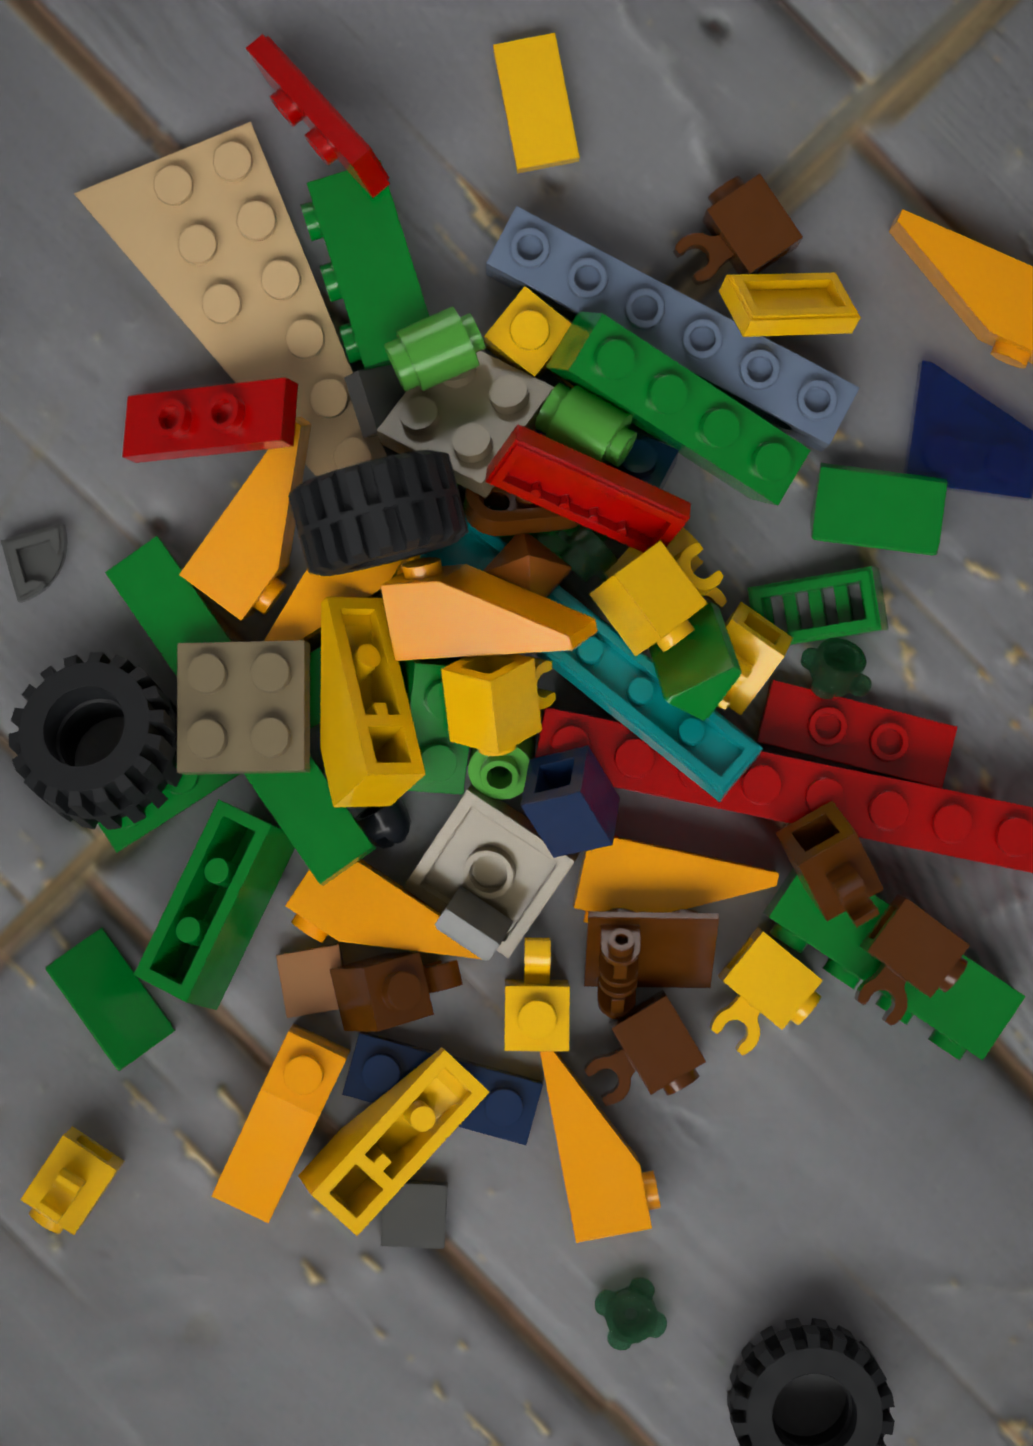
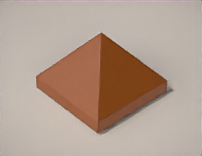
M528 533L515 535L483 571L547 598L571 572L572 567Z

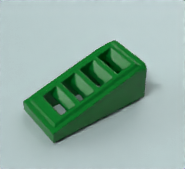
M870 566L747 588L750 608L774 625L775 619L771 598L782 596L788 630L786 633L793 637L790 646L888 630L881 576L877 567ZM860 584L865 619L854 621L849 586ZM830 588L834 589L839 624L828 625L823 593L824 589ZM798 593H808L813 628L802 629Z

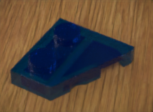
M922 360L918 364L904 473L947 479V490L1028 501L1032 499L1033 431L933 362Z

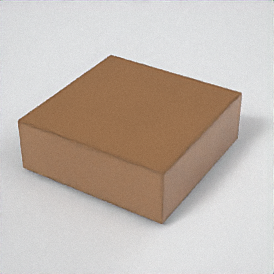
M340 943L276 955L287 1018L339 1009L330 969L344 965Z

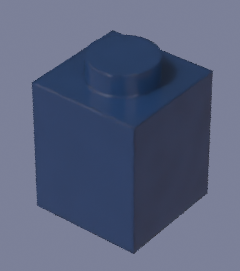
M589 745L529 759L521 807L553 858L613 845L620 797Z

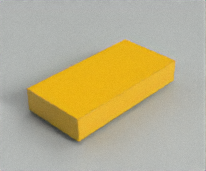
M550 33L493 44V54L517 174L579 162L580 156L556 34Z
M836 272L726 275L719 289V293L743 337L852 334L861 318Z

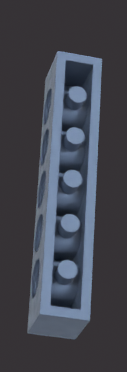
M518 206L515 207L486 262L487 276L517 292H520L526 286L555 311L572 321L579 311L605 314L779 430L820 452L832 442L860 387L763 336L743 337L735 321Z

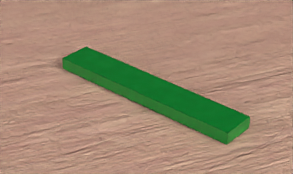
M155 536L105 573L177 676L178 643L232 642V640L195 587L179 575L182 568L158 536ZM311 754L310 773L244 774L320 885L324 886L376 849L348 807L333 808L327 777Z

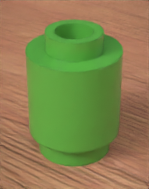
M453 306L396 331L397 338L384 344L391 365L405 392L418 386L422 391H425L478 367L479 361L476 353L486 349L482 335L471 313L459 317Z
M562 383L556 385L545 400L535 423V428L545 433L546 437L607 465L611 463L616 467H619L626 459L637 436L636 432L629 429L632 422L631 414L579 385L574 386L572 389Z
M535 735L517 744V748L513 752L500 756H486L479 753L478 749L471 747L468 775L475 789L493 799H510L521 794L524 790L529 759L535 756Z

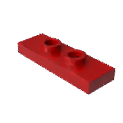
M262 34L246 47L247 52L266 81L275 90L269 96L272 103L292 127H295L301 121L308 126L310 130L304 137L328 166L338 160L372 198L390 185L388 181L390 177L372 148L269 36L265 37Z
M287 377L130 395L127 397L122 457L134 463L294 447L299 384Z
M517 424L487 466L486 483L643 553L660 540L667 548L690 519V502Z
M771 680L756 742L942 788L958 727Z

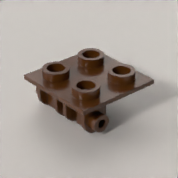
M625 908L610 909L606 912L588 911L584 987H597V1002L601 1012L609 1018L616 1020L631 1014L636 1005V987L711 988L719 913H699L690 909H680L670 913L634 912Z

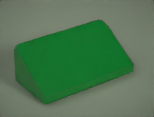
M820 462L810 516L811 538L831 543L931 556L937 555L941 538L948 484L947 479Z
M712 602L688 618L695 630L663 653L657 643L649 647L665 701L703 721L710 717L742 674L720 608Z
M103 927L45 967L50 977L118 1071H121L176 1031L140 978L133 975L135 971Z

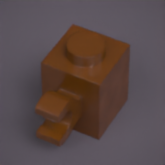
M760 173L746 183L738 175L721 185L708 196L712 206L706 210L702 222L712 236L704 233L688 234L679 240L673 253L677 258L691 249H699L706 254L707 266L696 272L692 277L695 285H701L710 281L717 271L729 261L738 274H759L796 249L803 236Z
M833 801L828 802L776 832L803 888L826 921L846 912L853 924L858 927L880 914L869 897L884 890L856 831Z
M897 894L859 945L882 964L871 977L865 979L859 985L854 999L864 1006L876 991H888L891 995L892 1003L890 1008L884 1013L882 1020L892 1026L902 1019L907 1010L908 1002L904 989L906 981L930 998L938 988L943 992H947L957 982L968 964V961L962 955L970 945L909 899Z
M420 952L384 953L330 969L344 1031L379 1032L432 1016L434 1011L429 993L463 985L457 960L442 963V960L422 964Z
M661 990L636 1005L628 1016L622 1019L611 1020L609 1022L610 1027L620 1042L621 1047L608 1054H600L593 1057L584 1067L588 1077L602 1069H610L617 1074L618 1081L616 1086L601 1095L605 1106L616 1104L626 1097L630 1090L631 1077L635 1071L638 1072L651 1095L663 1088L668 1096L682 1090L697 1080L700 1075L695 1068L705 1063L706 1060L664 990Z

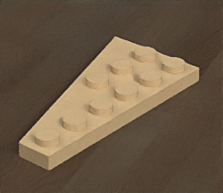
M251 122L74 193L235 383L287 377L299 384L296 417L302 416L312 424L305 465L315 476L358 463L387 457L378 436L363 439L344 377L353 373Z

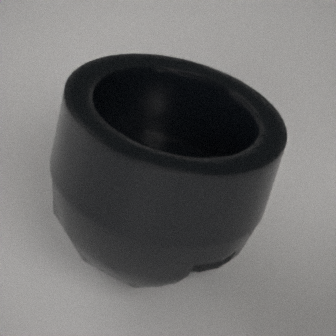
M400 798L392 806L368 807L355 818L373 845L382 849L394 846V843L399 844L405 841L411 825L408 810Z

